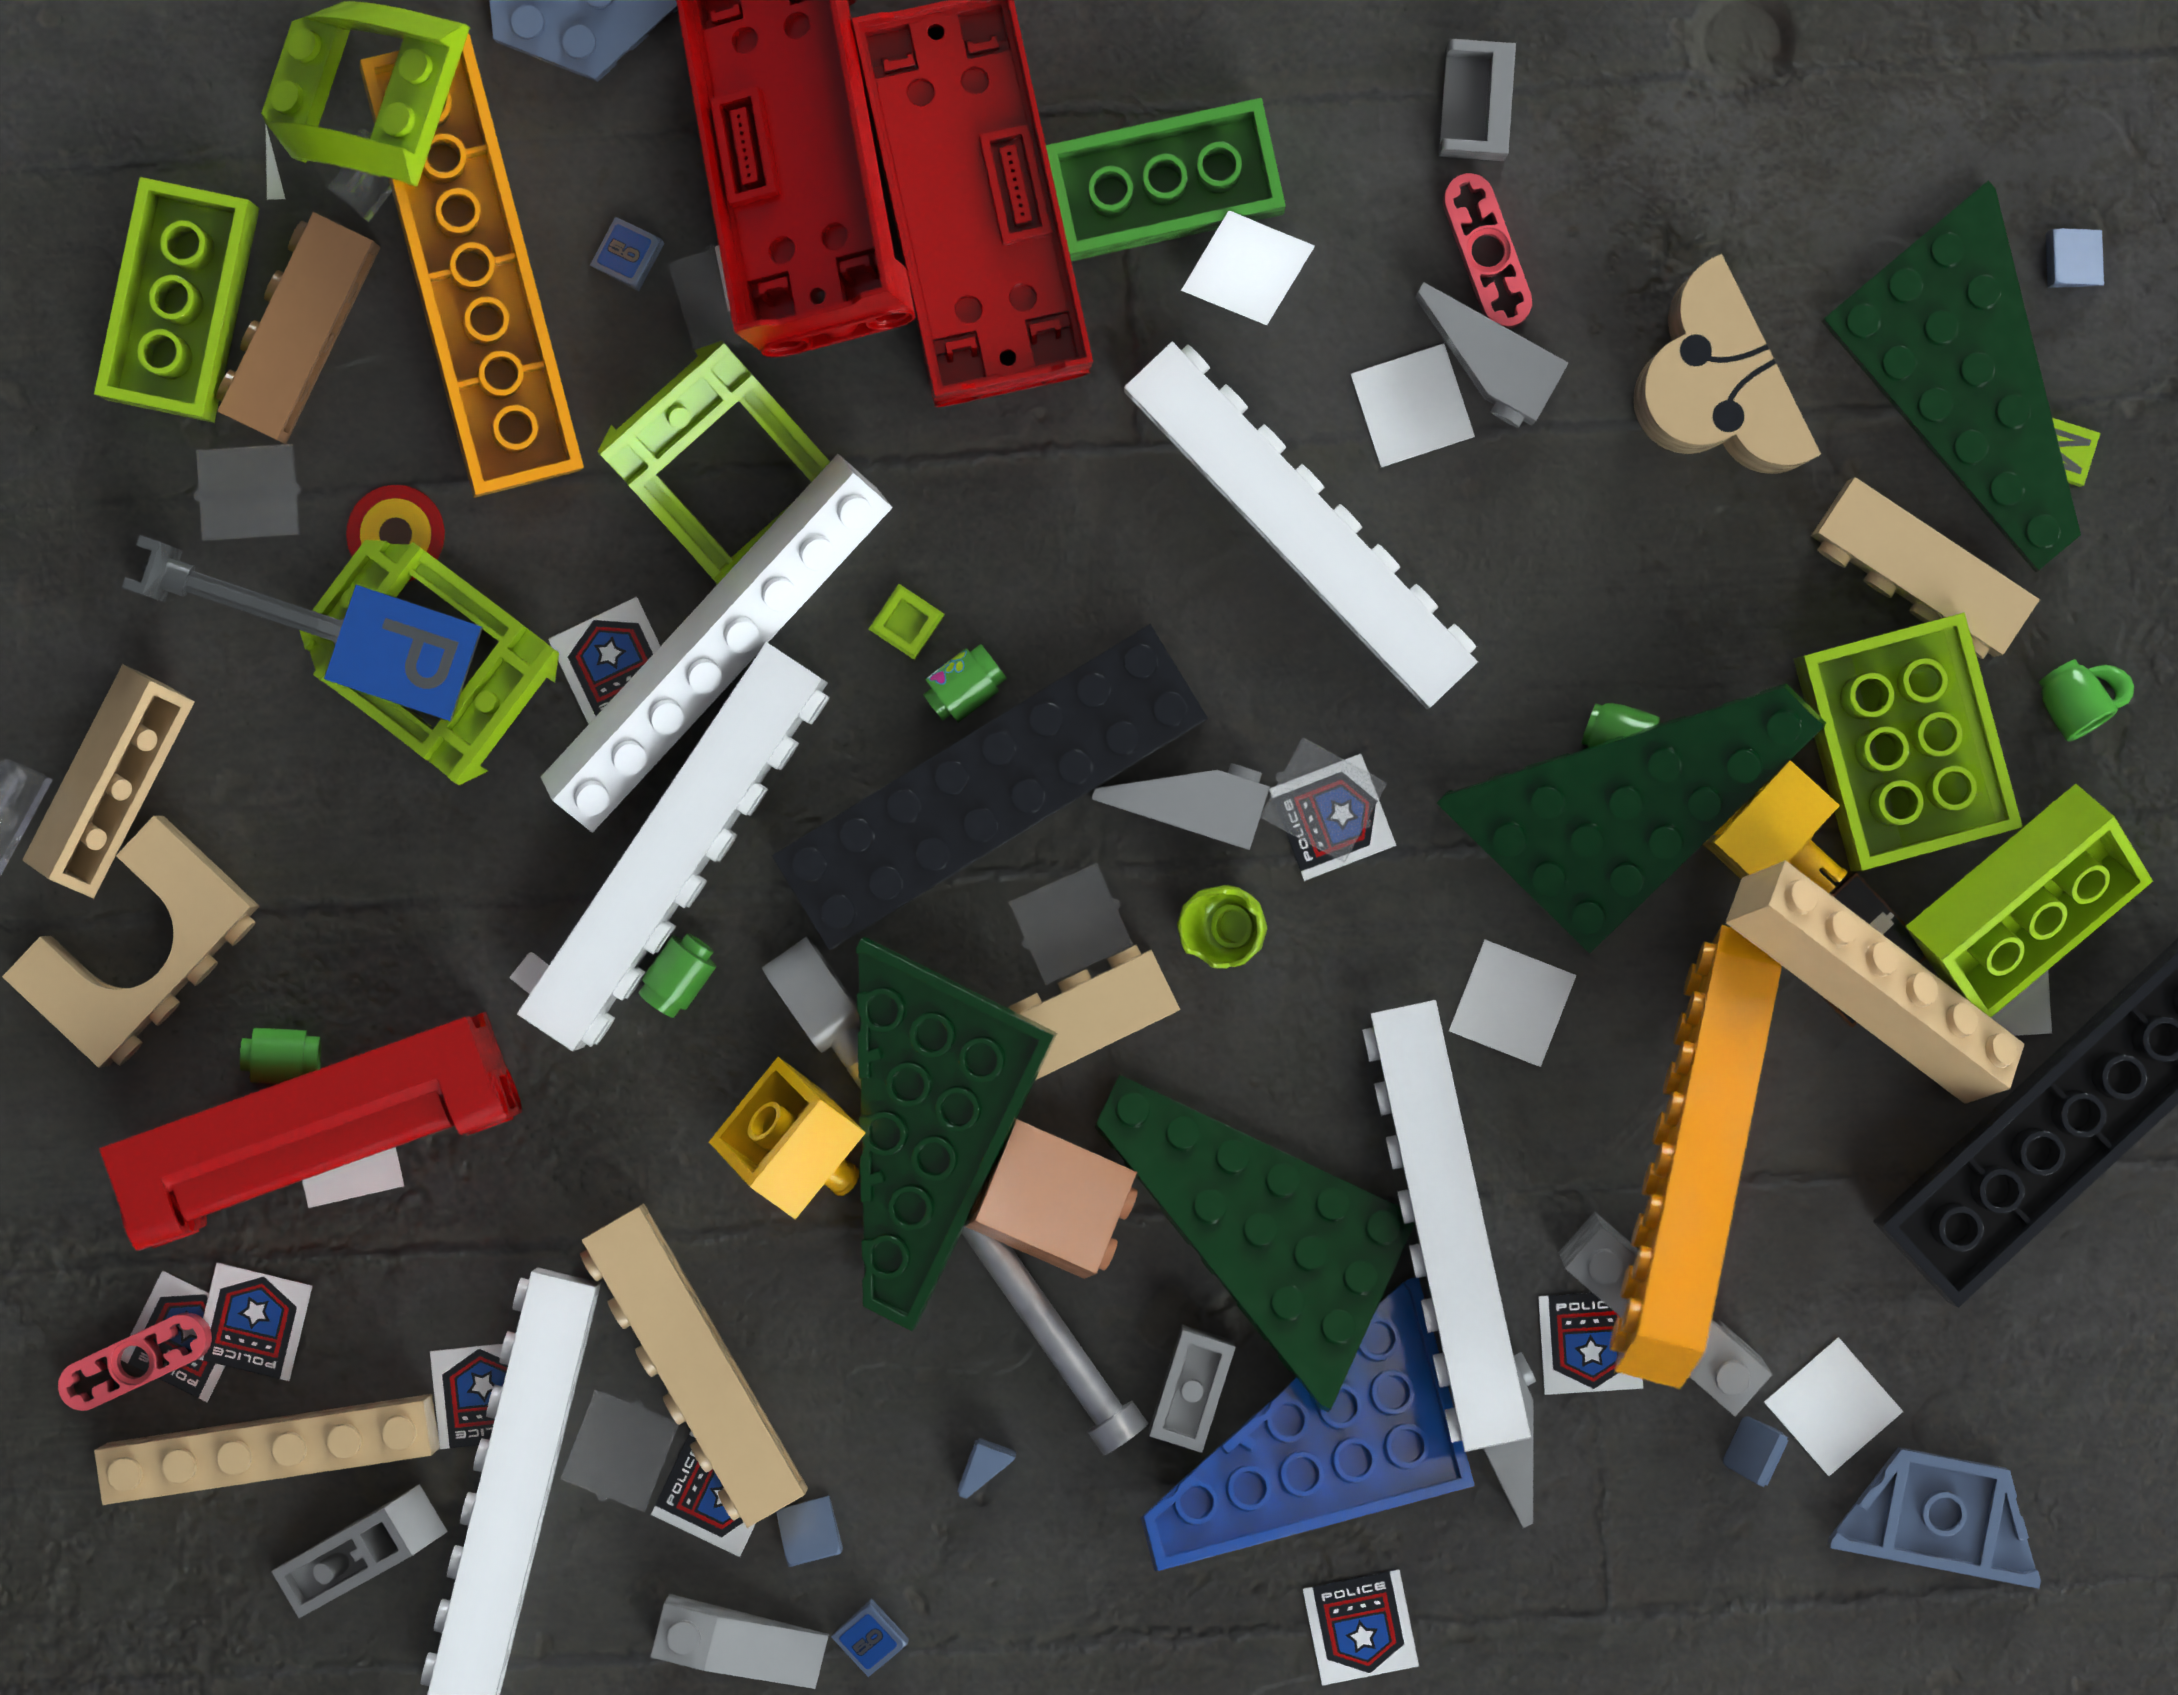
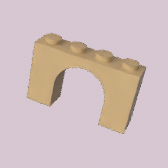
M153 816L116 855L118 859L158 895L169 911L172 920V948L164 966L154 977L133 988L109 985L95 977L52 936H40L2 976L98 1068L110 1066L113 1062L119 1066L123 1065L142 1045L143 1042L137 1036L151 1021L156 1026L162 1024L180 1004V1001L175 998L177 993L189 981L194 986L203 981L218 964L212 956L226 941L232 946L237 944L256 923L250 916L259 905L165 816Z

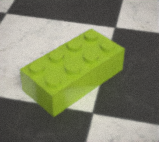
M143 177L139 178L94 395L112 402L215 423L219 404L216 395L225 375L259 207L248 199Z
M2074 784L1905 927L1939 978L1991 1018L2149 886L2153 880L2116 818L2081 787Z

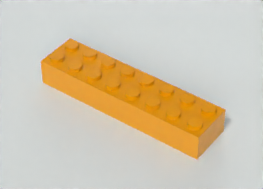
M468 34L418 186L408 185L389 178L470 487L473 498L578 472L584 466L470 34ZM399 50L360 60V72L374 125Z
M1721 925L1712 943L1703 942L1697 963L1691 964L1687 974L1683 994L1690 996L1686 1013L1681 1012L1673 1039V1044L1679 1045L1680 1049L1676 1063L1671 1062L1663 1087V1094L1669 1095L1670 1098L1666 1112H1660L1653 1134L1652 1144L1660 1147L1655 1163L1650 1162L1642 1187V1195L1649 1196L1645 1213L1638 1215L1632 1235L1631 1246L1639 1249L1634 1266L1628 1265L1621 1288L1620 1297L1628 1299L1623 1318L1618 1317L1615 1322L1610 1340V1350L1618 1352L1615 1372L1681 1389L1706 1349L1782 969L1781 964L1729 926Z

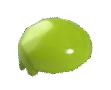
M1221 885L1202 889L1192 896L1182 906L1177 928L1181 945L1187 954L1200 958L1212 968L1227 969L1228 967L1246 964L1262 949L1267 932V923L1260 903L1251 894L1239 887Z

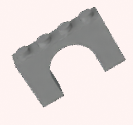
M1594 1211L1558 1253L1565 1269L1623 1318L1628 1299L1620 1297L1622 1283L1628 1265L1634 1266L1638 1250L1636 1247L1631 1246V1243ZM1711 1319L1705 1353L1689 1377L1730 1413L1736 1416L1773 1374L1762 1357L1720 1320L1714 1322Z

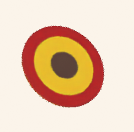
M387 485L372 490L355 505L348 519L346 539L352 557L365 540L387 541L390 544H411L413 542L438 560L444 545L445 528L438 508L424 493L409 486ZM412 576L409 581H412L416 578Z

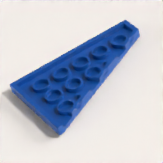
M1415 1277L1403 1281L1379 1303L1329 1412L1316 1406V1401L1296 1377L1140 1517L1154 1571L1168 1569L1475 1486L1462 1441L1451 1443L1444 1410L1454 1408L1448 1386L1439 1387L1433 1355L1439 1354L1434 1332H1427L1421 1300H1424V1295L1419 1278Z

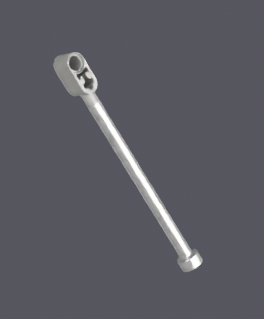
M806 936L763 966L762 970L816 1048L823 1053L831 1047L861 1089V1079H858V1032L860 1031L858 1028L860 1027V1016L857 1012V1004L811 939ZM964 1227L962 1235L1095 1423V1426L1087 1433L1101 1453L1106 1455L1142 1431L1148 1425V1422L1133 1401L1122 1406L1012 1247Z

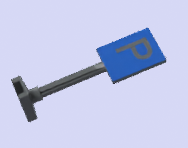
M139 535L136 546L151 551L148 562L144 561L141 571L144 572L142 581L138 582L125 577L122 588L162 602H166L169 592L185 597L187 593H191L334 642L335 648L324 677L325 680L452 721L483 629L482 626L359 585H355L345 617L338 620L195 572L194 565L179 561L182 550Z

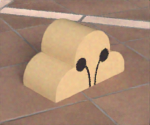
M1720 254L1706 261L1679 287L1672 299L1668 315V327L1672 341L1647 362L1638 376L1634 388V410L1638 422L1652 441L1676 453H1700L1723 443L1728 453L1737 462L1753 471L1776 474L1793 470L1818 457L1821 453L1723 255Z

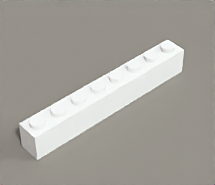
M1172 341L1124 387V393L1426 709H1429L1478 663L1470 654L1476 648V645L1456 624L1446 629L1432 614L1439 608L1433 599L1417 584L1408 589L1394 574L1400 569L1399 564L1379 544L1371 550L1356 534L1362 529V526L1355 517L1341 504L1333 510L1318 494L1324 489V486L1315 475L1303 464L1295 470L1280 455L1286 449V446L1265 424L1257 430L1242 415L1248 409L1244 401L1227 384L1218 390L1204 375L1210 369L1206 361L1190 345L1187 344L1180 350Z
M837 454L545 771L541 779L552 801L593 833L752 661L764 644L768 643L893 508L877 487L843 457Z
M1436 1000L1371 1013L1373 1027L1363 1029V1035L1369 1062L1376 1060L1381 1062L1384 1081L1374 1083L1381 1116L1392 1114L1396 1135L1386 1137L1392 1169L1403 1168L1408 1189L1397 1192L1404 1224L1415 1222L1419 1244L1409 1246L1416 1278L1427 1276L1431 1298L1421 1300L1427 1332L1439 1331L1443 1353L1433 1355L1439 1387L1450 1386L1455 1408L1444 1410L1451 1443L1462 1441L1464 1452L1530 1439L1531 1434Z
M539 1267L531 1271L529 1279L520 1278L514 1297L513 1310L520 1311L521 1315L516 1333L507 1331L499 1361L501 1364L508 1365L503 1386L494 1385L486 1413V1417L494 1418L495 1421L490 1440L481 1438L474 1460L473 1470L482 1472L477 1493H467L461 1513L460 1524L469 1527L464 1547L454 1546L448 1566L447 1577L456 1580L451 1600L442 1598L435 1619L434 1631L442 1633L438 1653H428L420 1684L429 1686L427 1695H500L595 1311L601 1286L600 1282Z

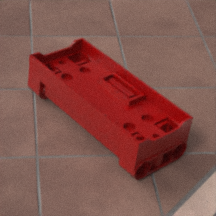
M676 0L734 332L760 350L764 356L785 357L894 329L912 322L916 317L906 267L894 257L849 6L857 0Z
M947 0L895 12H878L852 18L862 79H864L904 266L908 273L934 407L966 403L1072 380L1090 374L1093 357L1014 0ZM931 28H939L944 31V35L939 40H933L929 37L928 31ZM1005 351H1010L1015 355L1016 361L1010 366L1003 365L1000 361V355Z
M483 1012L473 1017L467 1016L126 1138L101 1147L99 1150L120 1206L121 1218L126 1234L134 1249L140 1251L151 1246L156 1248L200 1232L199 1229L207 1225V1214L455 1126L460 1135L466 1134L468 1136L514 1119L513 1116L522 1113L523 1110L516 1085L503 1060L487 1012Z

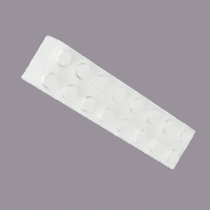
M767 642L764 644L517 1013L519 1016L571 1051L581 1049L586 1044L592 1047L601 1041L615 1020V1017L607 1013L617 998L623 1001L624 998L628 999L646 973L638 966L648 952L651 954L659 953L676 929V926L669 922L678 906L680 905L683 908L687 906L689 908L707 882L700 874L709 860L720 862L734 843L738 835L730 829L739 815L742 813L745 816H751L766 795L768 788L761 784L772 767L779 770L783 769L799 745L797 741L792 739V736L804 720L812 725L827 704L830 697L822 693L828 684L826 681Z

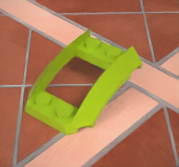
M343 1L291 22L261 112L263 119L291 158L304 163L313 161L339 166L378 177H388L417 187L470 27L463 23L411 10L356 1ZM350 30L371 32L403 39L370 139L318 127Z
M722 340L694 350L698 357L618 429H615L611 424L598 450L602 458L609 463L717 585L786 509L731 557L657 474L738 401L811 482L830 463L826 456Z
M365 540L312 611L341 620L346 615L355 585L396 598L413 576L475 624L482 626L484 631L499 642L461 691L452 721L441 718L435 727H432L406 706L325 680L324 677L335 648L334 642L299 630L304 647L311 654L315 668L313 675L365 712L422 758L433 764L455 784L461 785L488 772L481 764L544 680L548 678L555 683L559 652L413 542L411 544H390L387 541Z

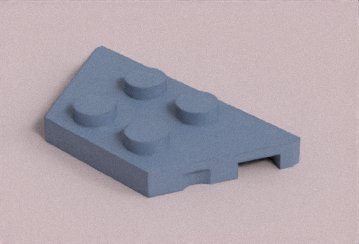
M490 0L492 34L496 43L596 82L611 71L623 55L641 44L649 36L648 33L671 12L675 13L678 10L676 0Z
M1901 1447L1895 1450L1829 1536L1827 1544L1832 1549L2038 1589L2041 1583L2039 1572L2035 1568L2027 1540L2029 1536L2023 1516L2020 1515L2016 1501L2017 1494L2009 1469Z

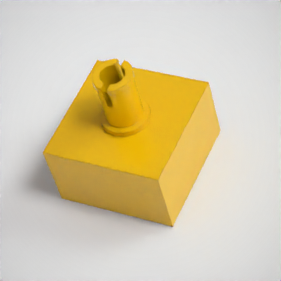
M1791 760L1703 844L1740 879L1786 860L1827 893H1830L1836 886L1820 873V869L1834 882H1841L1848 872L1844 867L1841 868L1811 840L1814 833L1840 805Z
M777 1057L710 1139L709 1143L749 1187L796 1219L823 1185L830 1188L837 1196H844L854 1188L859 1178V1169L853 1163L846 1161L845 1158L865 1135V1131L822 1088L780 1057Z

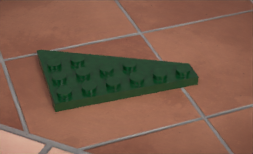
M1988 180L1821 322L2029 566L2037 572L2081 536L1997 192Z
M1786 683L1761 691L1757 695L1744 699L1738 698L1723 703L1722 706L1688 717L1685 715L1644 728L1642 731L1628 736L1607 740L1603 744L1575 753H1566L1528 765L1524 769L1512 773H1503L1491 777L1487 781L1455 791H1447L1438 800L1437 804L1590 954L1825 727L1826 722Z
M863 937L856 948L859 962L857 1012L860 1016L858 1079H861V1117H859V1126L865 1131V1135L861 1138L862 1155L860 1156V1186L864 1239L862 1240V1260L864 1261V1278L862 1280L863 1307L913 1331L921 1319L1058 1033L867 937Z
M1119 1074L1098 1118L1095 1129L1107 1144L1116 1150L1123 1159L1124 1165L1137 1172L1135 1179H1139L1159 1204L1162 1213L1186 1243L1195 1249L1210 1273L1218 1278L1238 1303L1237 1307L1261 1337L1270 1343L1278 1353V1358L1289 1372L1292 1371L1316 1401V1406L1329 1412L1337 1398L1415 1222L1404 1224L1401 1207Z

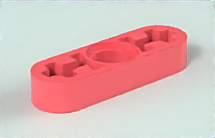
M1473 173L1459 175L1448 185L1443 197V207L1482 314L1507 329L1517 327L1526 319L1531 311L1532 295L1490 183L1480 175ZM1468 185L1471 193L1480 191L1483 195V199L1476 206L1480 221L1491 216L1495 224L1480 226L1467 236L1464 235L1461 226H1471L1472 219L1466 207L1456 208L1454 205V201L1461 194L1460 187ZM1491 236L1501 243L1503 258L1497 265L1484 267L1474 260L1472 245L1478 238ZM1507 267L1511 268L1514 277H1504L1502 280L1506 292L1509 296L1518 294L1521 298V303L1514 308L1515 316L1507 318L1504 310L1495 312L1492 308V303L1499 298L1495 282L1484 287L1480 279L1497 276Z
M186 1312L172 1316L67 1366L59 1377V1395L67 1406L75 1410L87 1411L203 1357L211 1345V1329L208 1323L197 1314ZM179 1323L183 1330L193 1329L196 1332L197 1338L190 1343L191 1353L182 1346L162 1354L158 1344L178 1335L176 1325ZM154 1333L156 1334L157 1344L150 1338ZM129 1346L142 1348L149 1357V1368L141 1377H132L122 1368L121 1356ZM103 1357H107V1366L101 1361ZM163 1357L169 1362V1365L163 1366ZM108 1369L112 1379L91 1389L93 1399H90L86 1392L76 1393L74 1384L80 1381L78 1371L81 1370L85 1377H89ZM113 1379L119 1384L120 1387L118 1389H114Z

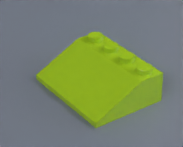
M1965 612L1793 659L1804 701L1826 722L1825 727L1814 738L1830 797L1840 805L1835 810V815L1851 871H1864L2023 827Z

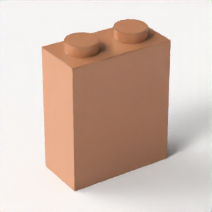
M1016 1119L965 1227L1085 1279L1097 1274L1098 1269L1105 1271L1114 1256L1118 1240L1111 1237L1118 1219L1125 1220L1134 1206L1138 1190L1133 1188L1132 1184L1137 1172Z

